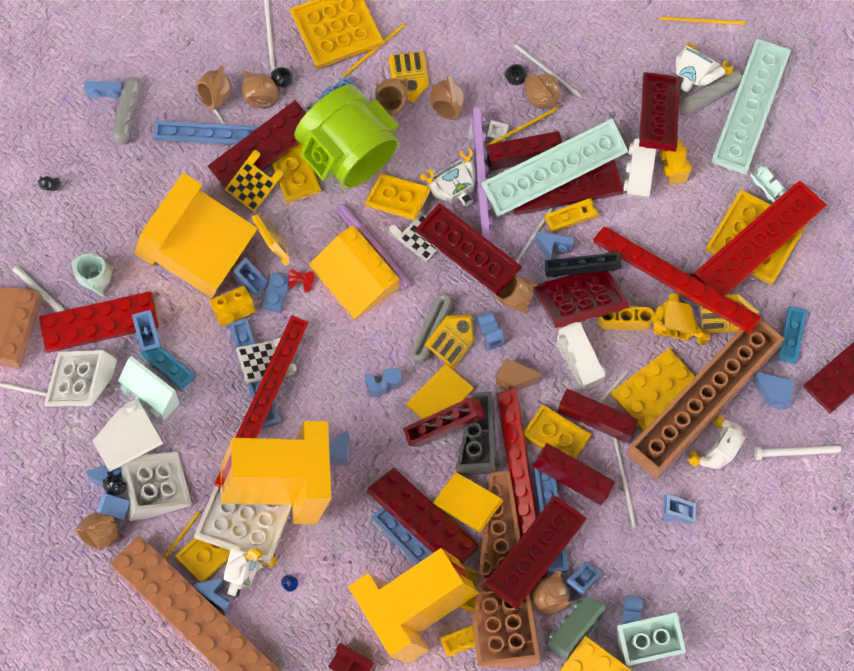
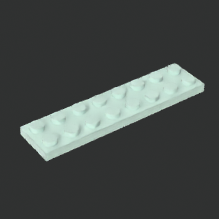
M756 39L711 163L747 174L789 58L790 49Z
M610 119L482 182L481 185L498 217L627 153L628 150L613 119Z

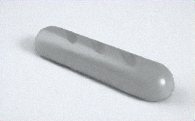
M733 70L729 75L725 74L684 98L680 103V110L686 115L694 114L738 88L743 74L737 70Z
M128 77L124 80L112 132L113 140L120 145L125 144L129 140L140 91V82L135 77Z
M440 294L436 297L411 350V357L414 361L424 362L428 359L431 350L424 344L445 316H448L453 304L450 295Z

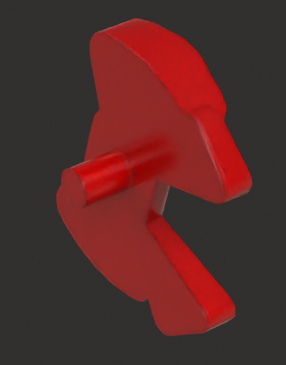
M291 268L288 273L290 288H294L297 282H303L304 292L310 291L312 289L311 285L314 282L313 271L300 273Z

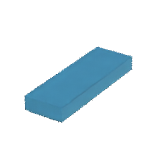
M788 306L782 334L784 341L779 348L777 360L792 364L797 363L807 310Z
M162 347L140 353L147 362L182 391L196 378L190 370Z

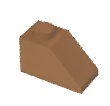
M506 358L496 377V384L505 391L514 388L520 390L538 384L541 379V373Z

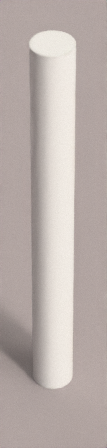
M18 265L13 268V272L32 290L38 291L40 297L56 312L65 310Z

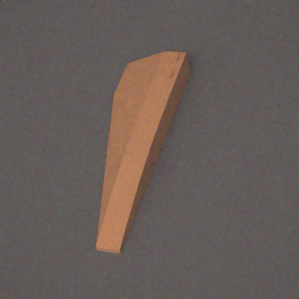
M510 471L490 473L488 491L500 497L503 502L486 524L483 531L477 585L479 594L476 595L473 621L478 667L526 668L539 666L540 656L530 594L520 607L515 609L484 586L485 582L520 539Z

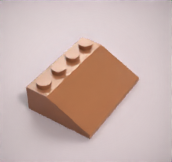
M0 288L1 366L21 369L42 303L38 291L24 288Z

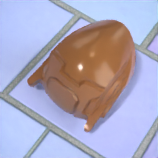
M220 65L218 70H210L205 73L196 83V90L202 99L201 102L210 110L223 105L232 94V84L223 73L224 66Z
M247 71L243 72L245 79L242 84V95L248 104L254 108L267 109L278 101L280 94L277 85L269 76L251 74Z
M534 74L525 78V93L531 105L539 109L549 108L553 105H556L557 108L561 107V104L558 102L561 97V90L555 76L549 74L537 76Z
M447 76V80H442L432 86L430 107L437 112V115L443 118L457 120L463 108L464 92L458 84L453 82L452 76Z
M388 78L380 84L376 83V100L390 116L397 115L406 106L408 97L407 78L403 81L397 78Z
M515 275L497 296L495 294L493 296L502 305L528 314L529 311L526 308L533 298V287H536L537 283Z
M98 512L88 515L74 529L75 534L85 544L98 551L124 538L123 534H119L113 515L108 516Z
M556 571L551 576L546 577L531 591L530 601L532 610L543 615H553L572 604L571 601H568L570 592L566 582L560 577L561 571Z

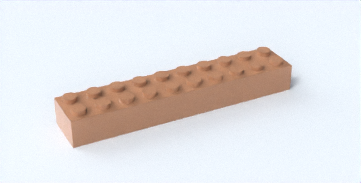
M762 320L751 334L740 329L629 446L626 455L657 480L751 380L756 372L778 351L784 338Z
M140 535L110 562L113 570L217 671H280Z

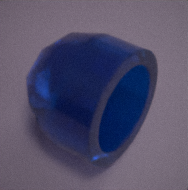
M286 574L281 579V586L286 591L292 592L298 587V579L293 575Z

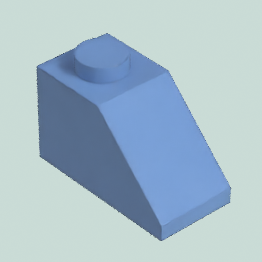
M756 372L753 383L766 402L777 409L788 408L795 381Z

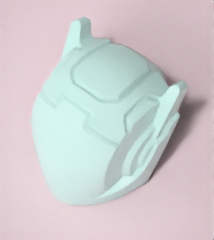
M94 253L76 257L72 262V269L78 283L85 288L93 290L99 296H104L103 290L110 282L111 270L114 267Z

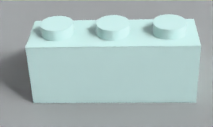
M132 356L128 359L118 379L121 386L120 390L127 396L131 394L135 398L134 400L138 399L142 407L146 406L149 408L150 414L158 419L160 417L165 421L180 404L176 391Z
M677 612L617 625L619 651L622 663L626 666L686 653Z

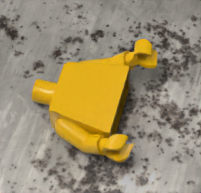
M670 294L668 296L669 300L658 306L652 319L653 333L661 337L666 336L685 341L695 336L699 338V345H707L706 340H710L711 335L704 333L698 326L692 312V307L689 304L680 303L679 294Z

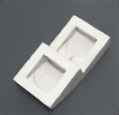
M472 120L467 138L473 139ZM493 120L490 123L484 122V126H482V131H485L486 142H492L505 135L508 129L507 124Z

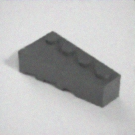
M492 391L472 393L471 398L480 400L485 418L464 427L459 457L455 467L456 472L460 475L497 472L494 398Z

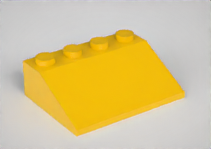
M354 225L340 233L309 264L313 272L354 320L400 288L399 278Z

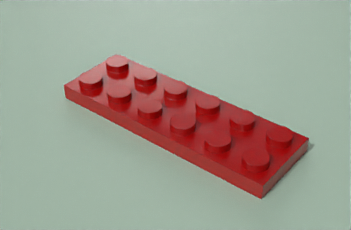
M144 292L39 316L46 353L135 334L136 329L132 315L151 310L156 327L159 328L152 292Z

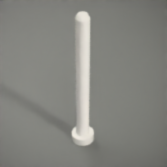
M839 445L761 449V446H758L754 449V455L756 460H762V457L839 453L842 449Z

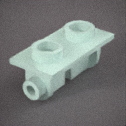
M762 165L757 170L759 173H753L750 176L754 179V183L764 190L766 197L775 202L786 192V188L778 179L772 183L771 180L775 176L767 167Z

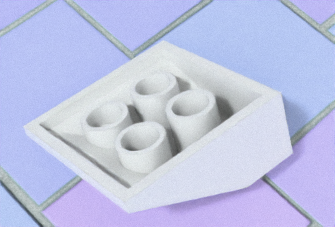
M104 350L58 352L44 406H92L112 379L117 359Z
M138 399L130 401L121 407L93 440L109 472L163 444Z
M178 452L141 455L121 466L123 482L127 483L124 497L130 500L127 509L129 521L149 519L191 506L192 502Z

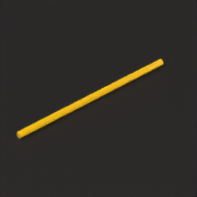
M660 16V20L746 25V21Z
M401 24L396 30H394L389 36H387L383 40V43L385 44L403 27H405V24ZM381 46L372 49L355 65H353L349 70H347L341 76V78H344L345 76L350 74L355 68H357L362 62H364Z
M555 107L549 110L548 112L536 117L535 119L523 124L522 126L495 139L494 141L486 144V148L487 145L498 143L501 140L513 135L514 133L526 128L527 126L539 121L540 119L552 114L553 112L557 111L558 108Z
M197 511L164 554L163 558L165 560L201 514L199 511Z

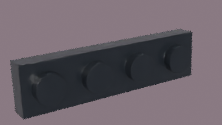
M620 252L545 260L546 277L622 269Z

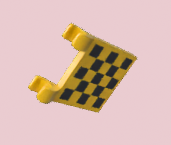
M257 150L253 151L224 189L253 212L256 211L284 174V171L279 168L270 178L254 166V162L260 156Z

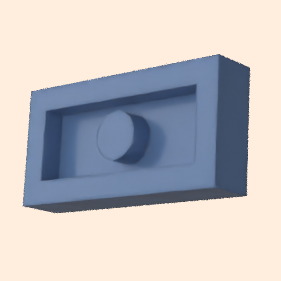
M85 81L84 89L86 95L92 98H117L121 95L122 82Z
M272 272L262 303V309L281 313L289 287L288 276Z

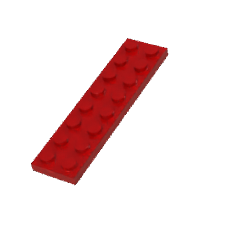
M799 180L696 270L693 276L719 293L728 295L820 214L827 204Z

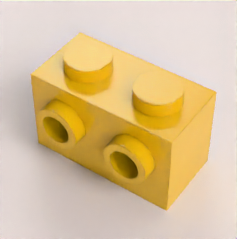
M681 139L677 141L676 152L659 150L660 160L664 164V176L667 177L669 185L687 182L689 173H691V164L687 162L685 157L687 156L686 146H682Z
M244 285L209 300L214 316L221 327L256 312L252 299Z

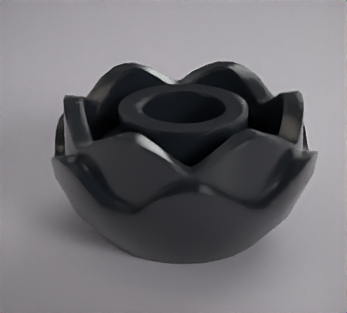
M513 64L505 71V78L510 84L515 86L523 84L525 78L528 77L527 70L520 64Z
M278 67L271 72V79L277 87L286 88L292 84L293 77L287 68Z
M40 176L38 185L42 190L57 191L61 186L59 178L53 179L49 176L42 178Z
M107 476L103 479V488L109 494L119 496L127 489V483L122 482L120 478L112 479L111 476Z

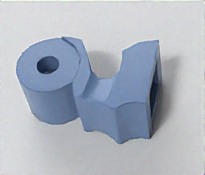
M488 311L477 315L476 321L481 334H485L487 350L490 351L503 346L504 336L492 312Z
M395 368L384 370L382 381L379 383L375 381L373 375L364 374L370 397L379 398L382 394L388 392V388L397 389L402 384V374Z
M626 595L623 609L624 617L621 625L640 620L642 597Z

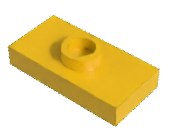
M473 625L440 638L447 658L475 647Z

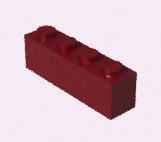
M555 131L487 145V160L490 171L514 167L561 144L560 132Z
M568 388L558 408V413L628 444L639 421L637 418Z
M468 398L404 427L403 431L409 446L420 447L485 418V414L479 399Z
M549 443L543 446L532 467L600 506L608 498L615 484V481Z

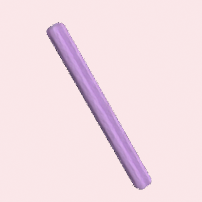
M339 204L336 207L337 213L349 227L354 225L399 278L400 287L402 289L408 288L411 284L410 280L345 204Z

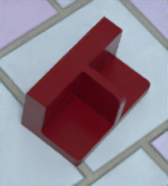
M342 643L338 644L335 649L336 654L328 666L332 671H373L375 669L373 661Z

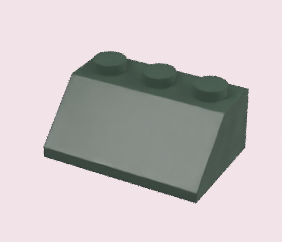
M585 597L582 601L578 600L572 607L573 613L570 616L566 615L561 620L560 629L557 632L553 630L548 636L547 648L566 662L582 639L588 636L603 618L607 606L588 597Z

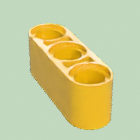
M629 307L620 312L604 315L611 317V320H605L603 316L598 317V325L606 330H648L653 325L654 311L649 307ZM628 316L630 320L626 321L622 317ZM646 316L650 320L644 321L641 319V317Z

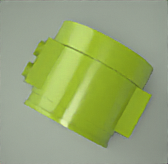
M348 84L333 90L319 100L299 122L294 136L303 147L300 155L323 181L333 176L344 189H352L374 176L392 158L399 145V140L394 136L399 125L376 99L369 102L355 85Z

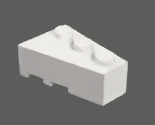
M634 139V142L630 143L629 146L631 162H627L626 168L629 178L624 182L623 191H627L626 196L649 199L656 149L639 147V139Z
M575 322L559 329L556 345L582 391L585 392L604 383L606 371L603 365L599 363L581 323Z

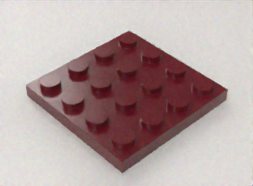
M608 271L569 275L539 283L536 287H533L535 295L555 328L565 327L568 324L583 322L586 319L602 317L605 314L620 312L623 309L629 308L628 300Z

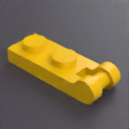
M586 199L544 215V219L552 234L579 223L594 220L599 217V213L594 209L592 199Z

